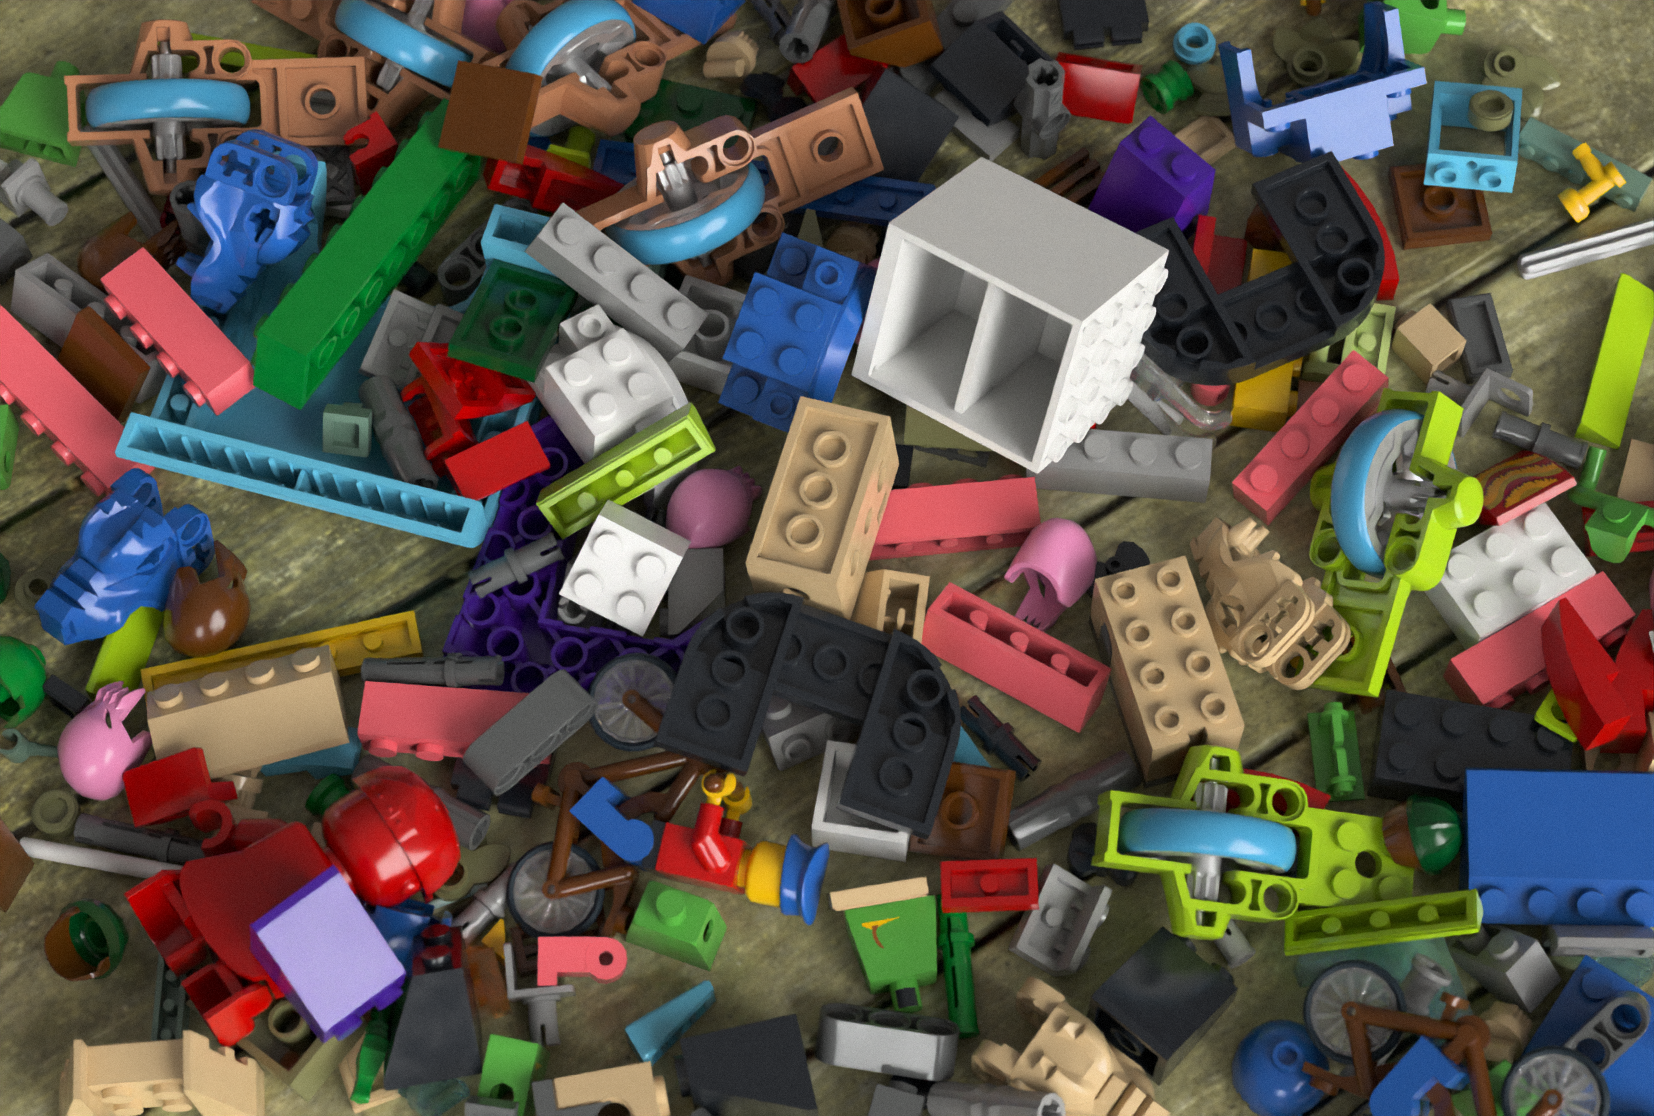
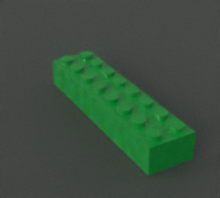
M443 98L433 112L427 110L419 121L415 135L411 140L405 138L400 143L395 153L394 161L389 167L382 166L373 180L371 190L366 196L360 194L351 206L349 217L343 225L337 223L331 229L323 250L319 254L314 252L310 255L303 267L302 276L295 284L290 282L286 285L279 297L278 306L271 314L266 312L261 316L253 333V336L257 338L256 349L251 359V364L254 365L253 386L301 410L480 179L484 157L448 151L438 147L449 100Z

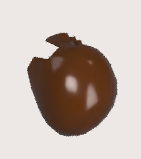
M131 211L96 232L80 246L76 256L79 276L108 296L100 279L142 247L167 271L172 265L177 263L179 256L184 257L187 250L185 240H180V235L175 234L179 225L177 219L142 243L128 236L129 232L138 222Z
M218 540L213 542L218 578L202 584L194 568L190 566L180 567L177 569L169 588L163 616L164 635L167 643L176 653L201 658L211 657L227 651L240 639L248 625L251 603L244 585L247 569L239 558ZM233 580L232 588H227L230 582Z

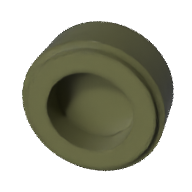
M1495 90L1480 91L1474 94L1469 101L1468 120L1474 127L1483 131L1495 132L1503 130L1511 122L1513 102L1502 92Z
M50 789L43 792L36 798L31 809L33 823L43 835L50 838H63L74 832L77 819L82 813L75 797L63 789Z

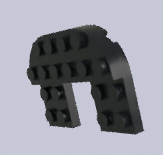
M1332 151L1253 183L1251 194L1292 264L1226 292L1217 294L1174 217L1135 232L1169 250L1164 266L1168 270V276L1162 289L1155 295L1152 306L1156 308V314L1150 327L1143 333L1141 344L1145 346L1143 356L1152 365L1182 381L1211 386L1230 385L1249 380L1334 344L1351 334L1361 325L1373 308L1378 295L1385 266V251L1380 232Z
M778 592L751 594L745 596L743 600L732 603L723 609L720 607L713 612L696 630L688 644L653 746L745 777L772 695L862 726L836 809L927 840L931 834L952 766L961 728V711L956 690L951 689L947 678L940 669L942 664L936 656L916 639L894 629L891 634L813 608L802 604L804 597Z

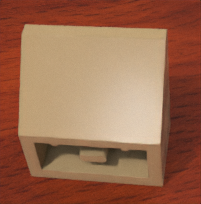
M887 569L865 572L850 620L891 634L895 629L921 643L930 576Z

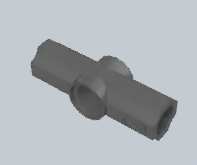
M1040 58L1028 65L1025 88L1014 101V108L1023 117L1020 148L1028 158L1037 157L1046 160L1054 155L1057 151L1059 132L1067 125L1071 118L1070 111L1062 103L1065 70L1056 60L1045 61Z

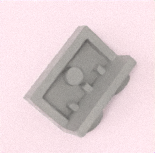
M772 695L761 734L770 747L777 768L783 771L824 753L827 740L846 743L857 738L861 726Z
M1056 864L1046 865L1038 881L1039 910H1025L1008 950L1053 977L1074 974L1085 965L1089 958L1091 948L1088 945L1095 929L1102 925L1108 915L1109 905L1107 902L1112 889L1106 885L1092 887Z

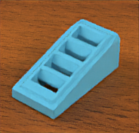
M709 980L701 982L625 1026L624 1030L627 1041L640 1063L650 1061L652 1067L712 1006L716 999L714 988Z

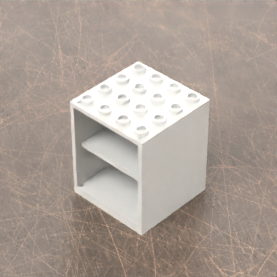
M980 157L889 222L851 375L1038 474L1052 461L1058 462L1073 442L1080 443L1090 427L1095 423L1101 424L1114 406H1122L1128 399L1133 388V382L1129 380L1132 369L1139 363L1145 346L1141 344L1142 335L1150 327L1156 314V308L1152 304L1155 295L1162 289L1168 276V270L1164 266L1169 250L1020 175Z

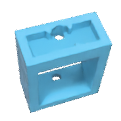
M1435 81L1430 110L1424 185L1512 193L1518 162L1522 89ZM1485 90H1495L1506 94L1512 100L1513 113L1511 122L1505 129L1500 130L1505 131L1504 155L1439 149L1441 125L1476 128L1469 122L1467 117L1469 101L1474 94Z

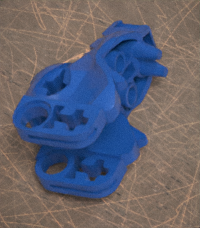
M252 129L242 133L235 140L220 144L213 150L206 172L196 181L194 191L195 202L187 205L189 211L204 226L211 240L206 248L205 257L187 252L185 257L179 256L176 263L181 270L192 278L191 299L195 303L226 314L235 308L247 295L246 290L258 280L257 276L263 273L267 264H276L295 253L309 238L311 232L307 224L315 217L311 212L312 200L315 196L310 192L318 172L317 158L310 149L264 130ZM255 139L259 141L258 147L250 145V143ZM276 146L281 148L278 155L273 154L276 152ZM292 154L298 155L305 161L307 170L303 178L298 179L296 168L286 159L287 156ZM229 155L227 162L222 160V156ZM274 165V170L270 169L269 166Z
M133 468L110 485L112 492L97 502L85 515L80 525L78 546L74 555L60 568L50 583L49 588L35 604L34 608L39 613L42 629L62 644L69 645L84 640L94 641L97 638L114 633L124 626L129 615L140 606L156 608L163 612L169 588L177 569L190 566L196 570L199 576L213 560L215 554L214 539L207 514L194 505L187 504L179 509L174 507L163 516V507L155 478L139 468Z

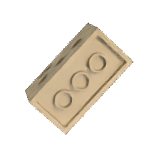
M800 396L745 562L755 594L765 592L793 594L804 597L802 604L848 620L851 619L899 467L890 416Z

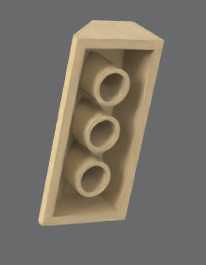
M329 644L317 648H304L294 654L271 660H258L248 666L226 672H212L203 678L180 684H167L157 690L147 692V721L156 760L193 747H201L204 752L210 779L349 743L344 688Z

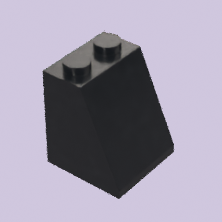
M877 63L859 94L884 170L871 176L918 182L959 116L936 99L880 63ZM837 137L834 138L825 155H830L835 151L838 145Z
M445 924L429 926L422 930L421 934L413 936L404 965L406 971L404 984L400 986L403 993L394 1001L388 1025H390L387 1038L389 1043L383 1069L385 1091L482 1074V1027L462 925L449 927Z
M1164 926L1090 997L1086 1016L1104 1034L1108 1043L1140 1065L1146 1075L1158 1086L1165 1081L1233 1003L1238 990L1233 985V977L1225 968L1214 962L1209 965L1196 954L1197 948L1188 938L1172 934Z
M796 1013L680 1039L683 1054L673 1056L681 1096L682 1098L692 1096L695 1111L704 1107L710 1114L717 1116H818V1107Z

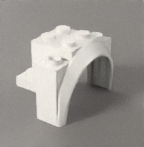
M599 304L560 323L558 343L553 345L535 383L527 381L584 463L591 461L688 403L678 379L661 354L642 337L613 325ZM697 462L642 493L644 494L643 502L647 508L654 506L657 508L656 511H658L659 508L666 507L676 487L688 475L696 472Z

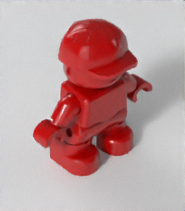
M383 766L351 779L354 790L333 802L324 811L321 819V835L325 846L322 848L308 828L301 822L287 823L280 818H244L237 824L230 809L223 802L217 800L200 801L190 808L188 814L194 827L204 833L220 829L216 836L210 839H203L201 850L205 858L187 861L182 869L161 870L124 893L143 928L176 978L187 973L206 959L207 949L205 945H209L220 958L215 964L206 965L181 981V984L221 1047L226 1046L229 1048L249 1035L255 1027L253 1017L266 1010L273 1001V997L275 999L285 997L284 993L250 951V925L333 865L340 872L354 895L358 894L367 904L375 908L376 905L388 908L395 907L421 891L426 905L433 900V893L441 888L453 875L461 858L458 834L449 812L440 797L416 773L403 766Z

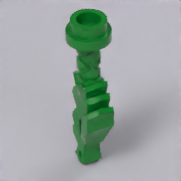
M394 1002L382 1010H378L376 1006L372 1008L371 1020H369L365 1028L366 1033L356 1057V1080L350 1099L357 1104L369 1103L371 1089L384 1061L389 1043L387 1038L390 1025L387 1023L390 1020V1011L393 1008Z

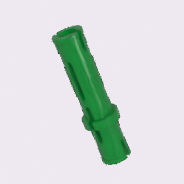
M940 893L936 896L940 924V935L937 936L936 942L937 949L942 951L948 1020L959 1026V1039H970L980 1035L971 948L975 945L974 934L969 932L967 912L942 913Z

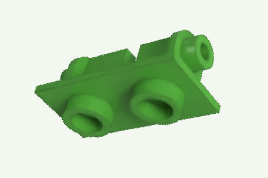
M1329 702L1324 705V712L1307 713L1316 789L1331 795L1329 802L1365 800L1354 710H1344L1341 702Z

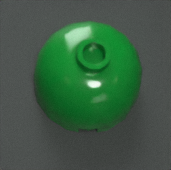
M0 634V717L8 722L3 728L10 729L19 726L40 708L46 696L42 686L48 679L45 670V657L36 646L26 644L21 639Z

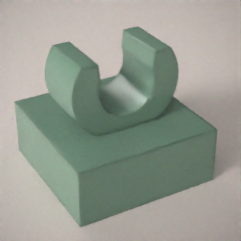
M344 402L343 405L327 403L323 411L322 452L368 458L372 444V409L363 408L361 403Z

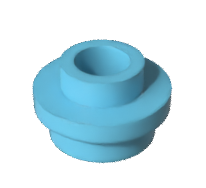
M1189 23L1183 26L1174 36L1173 51L1177 58L1184 63L1191 65L1205 63L1215 52V37L1210 29L1201 23ZM1197 44L1200 48H1191L1188 45Z

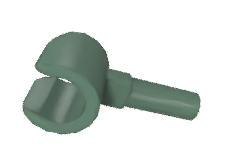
M10 728L2 732V735L7 740L17 742V745L11 750L0 749V753L13 763H22L29 756L37 755L58 758L57 746L30 742L17 729Z

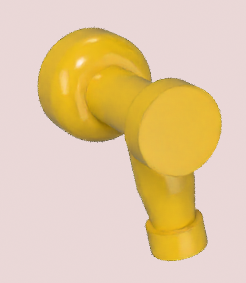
M1587 143L1576 147L1572 154L1577 161H1580L1584 171L1592 181L1579 191L1567 188L1557 195L1577 223L1588 216V205L1615 185L1620 188L1627 183L1612 162L1603 166L1599 159L1591 153L1592 150Z

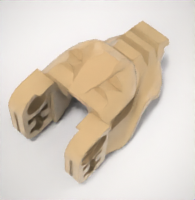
M1215 517L1197 538L1193 537L1190 547L1194 561L1199 563L1200 576L1207 580L1205 586L1212 596L1204 610L1219 652L1222 654L1228 652L1230 656L1238 660V664L1241 666L1248 665L1260 674L1268 671L1276 680L1292 690L1306 689L1345 650L1351 638L1350 626L1332 607V595L1319 588L1320 581L1317 578L1310 577L1302 581L1301 576L1297 572L1279 562L1280 554L1275 550L1263 554L1259 553L1256 547L1270 532L1264 525L1255 529L1254 527L1257 522L1252 517H1248L1232 527L1222 519ZM1327 626L1332 628L1331 632L1334 635L1329 642L1324 640L1325 636L1322 633ZM1261 635H1268L1267 639L1262 642ZM1308 644L1313 646L1312 649L1319 653L1317 657L1305 649ZM1302 656L1304 665L1301 672L1293 678H1288L1286 676L1287 664L1294 657Z
M1028 977L1016 993L1017 1012L1029 1024L1039 1030L1022 1055L1005 1043L999 1046L990 1040L984 1039L971 1056L972 1073L982 1083H991L996 1086L1009 1085L1022 1090L1056 1093L1064 1102L1065 1116H1169L1171 1113L1155 1099L1152 1083L1140 1065L1108 1043L1104 1034L1093 1022L1065 1001L1064 995L1034 977Z

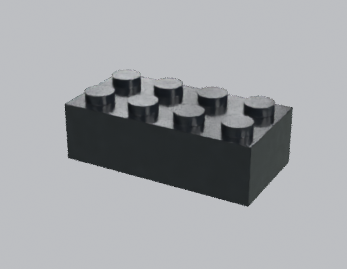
M1387 689L1378 712L1367 796L1403 802L1410 795L1417 794L1420 797L1438 798L1447 802L1456 812H1463L1465 767L1570 770L1573 742L1534 720L1535 715ZM1557 719L1563 723H1567L1566 720Z

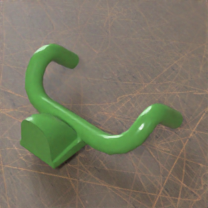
M1589 446L1580 479L1576 486L1567 490L1566 495L1571 502L1596 510L1585 524V531L1588 532L1593 552L1605 561L1621 563L1629 554L1639 529L1643 525L1654 527V508L1594 491L1607 450Z

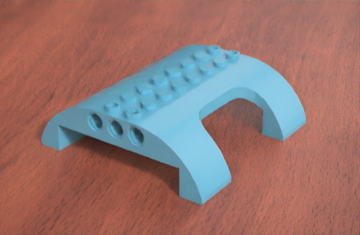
M276 150V152L273 154L278 155L280 151ZM292 154L287 156L286 159L296 168L298 179L303 178L307 170L305 161L298 155ZM317 160L318 172L310 192L315 196L311 205V212L315 217L307 224L311 235L306 242L283 261L276 264H267L263 273L257 276L258 280L246 290L247 295L235 308L226 314L196 303L250 363L256 349L257 338L253 336L259 319L264 313L271 314L278 306L279 297L288 283L292 282L295 284L302 276L303 267L310 255L314 252L317 254L321 252L327 191V167L325 162ZM274 165L269 166V168L274 170ZM494 204L481 240L486 269L480 284L494 258L557 277L524 252L550 217ZM479 286L467 300L448 308L465 314ZM391 295L384 301L301 410L255 387L220 415L216 416L206 404L198 407L190 399L182 387L186 382L179 374L174 378L167 374L150 417L131 412L115 450L117 457L467 548H474L484 541L488 529L492 528L500 507L499 500L503 492L502 489L476 501L457 496L446 475L441 478L436 475L438 478L436 490L395 480L387 461L382 456L380 445L375 440L373 429L371 451L368 458L322 452L323 411L327 403L343 405L344 402L361 403L358 397V390L369 377L358 373ZM558 335V337H557V339H556L554 345L558 343V341H559V335ZM415 395L411 400L403 401L408 414L412 418L413 416L410 414L408 407L416 399L422 398V396ZM536 396L532 402L512 410L468 420L479 444L526 421L529 422L530 426L536 424L539 420L543 404ZM413 418L415 429L419 433V430Z

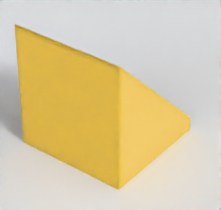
M501 918L481 941L484 949L505 966L504 943H508L507 928L504 920Z

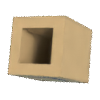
M1430 303L1416 313L1414 310H1411L1399 319L1394 327L1396 332L1391 349L1427 385L1431 377L1436 379L1433 377L1435 371L1440 370L1444 373L1460 361L1467 340Z

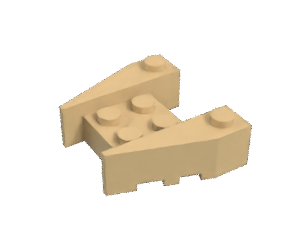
M191 1030L183 1031V1039L99 1046H87L82 1039L73 1040L70 1048V1059H66L64 1072L60 1074L59 1116H135L142 1114L143 1108L163 1106L164 1111L185 1112L193 1109V1104L202 1116H265L264 1072L257 1061L248 1056L235 1059L234 1050L226 1046L218 1047L217 1052L209 1049V1038Z

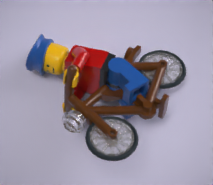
M645 653L625 654L606 663L596 673L588 690V693L598 703L596 712L589 720L595 733L605 743L623 751H644L656 747L653 744L677 676L675 670L660 658ZM663 751L595 768H590L581 762H572L567 764L558 776V787L562 797H560L559 792L540 782L537 783L533 790L531 799L549 810H554L556 807L560 808L554 840L535 846L516 862L507 882L506 900L509 912L515 923L525 933L535 939H538V937H577L582 934L598 917L603 906L605 891L612 889L614 892L613 906L600 936L614 939L616 932L625 935L635 915V908L628 906V903L639 880V871L636 867L642 871L650 872L659 878L739 895H743L745 892L749 901L781 908V912L786 916H800L808 926L812 925L815 920L830 854L829 843L826 842L817 847H812L804 843L797 834L790 836L787 845L761 841L753 848L744 840H741L740 835L743 823L739 821L740 815L750 810L752 797L748 786L744 790V786L735 778L733 773L670 751ZM683 766L666 794L649 792L630 798L622 789L613 784V782ZM704 775L702 789L707 795L706 803H700L695 827L689 828L669 823L699 776ZM722 798L727 809L725 818L722 817L724 808L720 807ZM654 813L651 827L643 821L636 819L641 815ZM581 822L601 840L604 869H600L596 860L586 850L577 846Z
M1344 960L1334 963L1322 970L1313 979L1303 1003V1020L1306 1032L1312 1043L1322 1054L1336 1062L1354 1065L1356 1075L1339 1076L1305 1061L1301 1071L1312 1075L1309 1081L1310 1086L1333 1096H1336L1339 1088H1342L1366 1100H1370L1371 1114L1363 1113V1116H1429V1100L1434 1108V1116H1457L1452 1095L1447 1088L1462 1090L1470 1082L1476 1115L1497 1116L1484 1054L1491 1041L1490 1028L1482 1018L1475 1015H1464L1454 1022L1459 1009L1467 1011L1469 1001L1443 991L1439 1000L1446 1003L1440 1019L1407 1012L1404 993L1397 980L1384 968L1365 960ZM1404 1032L1422 1036L1399 1062L1377 1065V1060L1386 1056L1397 1045ZM1544 1046L1522 1055L1511 1066L1504 1078L1501 1090V1107L1504 1116H1608L1610 1093L1602 1072L1589 1057L1575 1049L1564 1046ZM1464 1059H1465L1467 1068L1461 1063Z

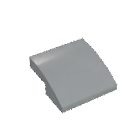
M394 289L358 373L369 378L386 375L392 378L398 389L403 390L405 386L422 376L408 355L417 342L449 343L464 314L437 303L436 307H433ZM419 393V394H416V395H419V396H422V397H423V396L425 395V393Z
M1549 924L1541 927L1542 947H1550V956L1584 957L1587 955L1589 957L1649 958L1654 953V931L1649 926Z

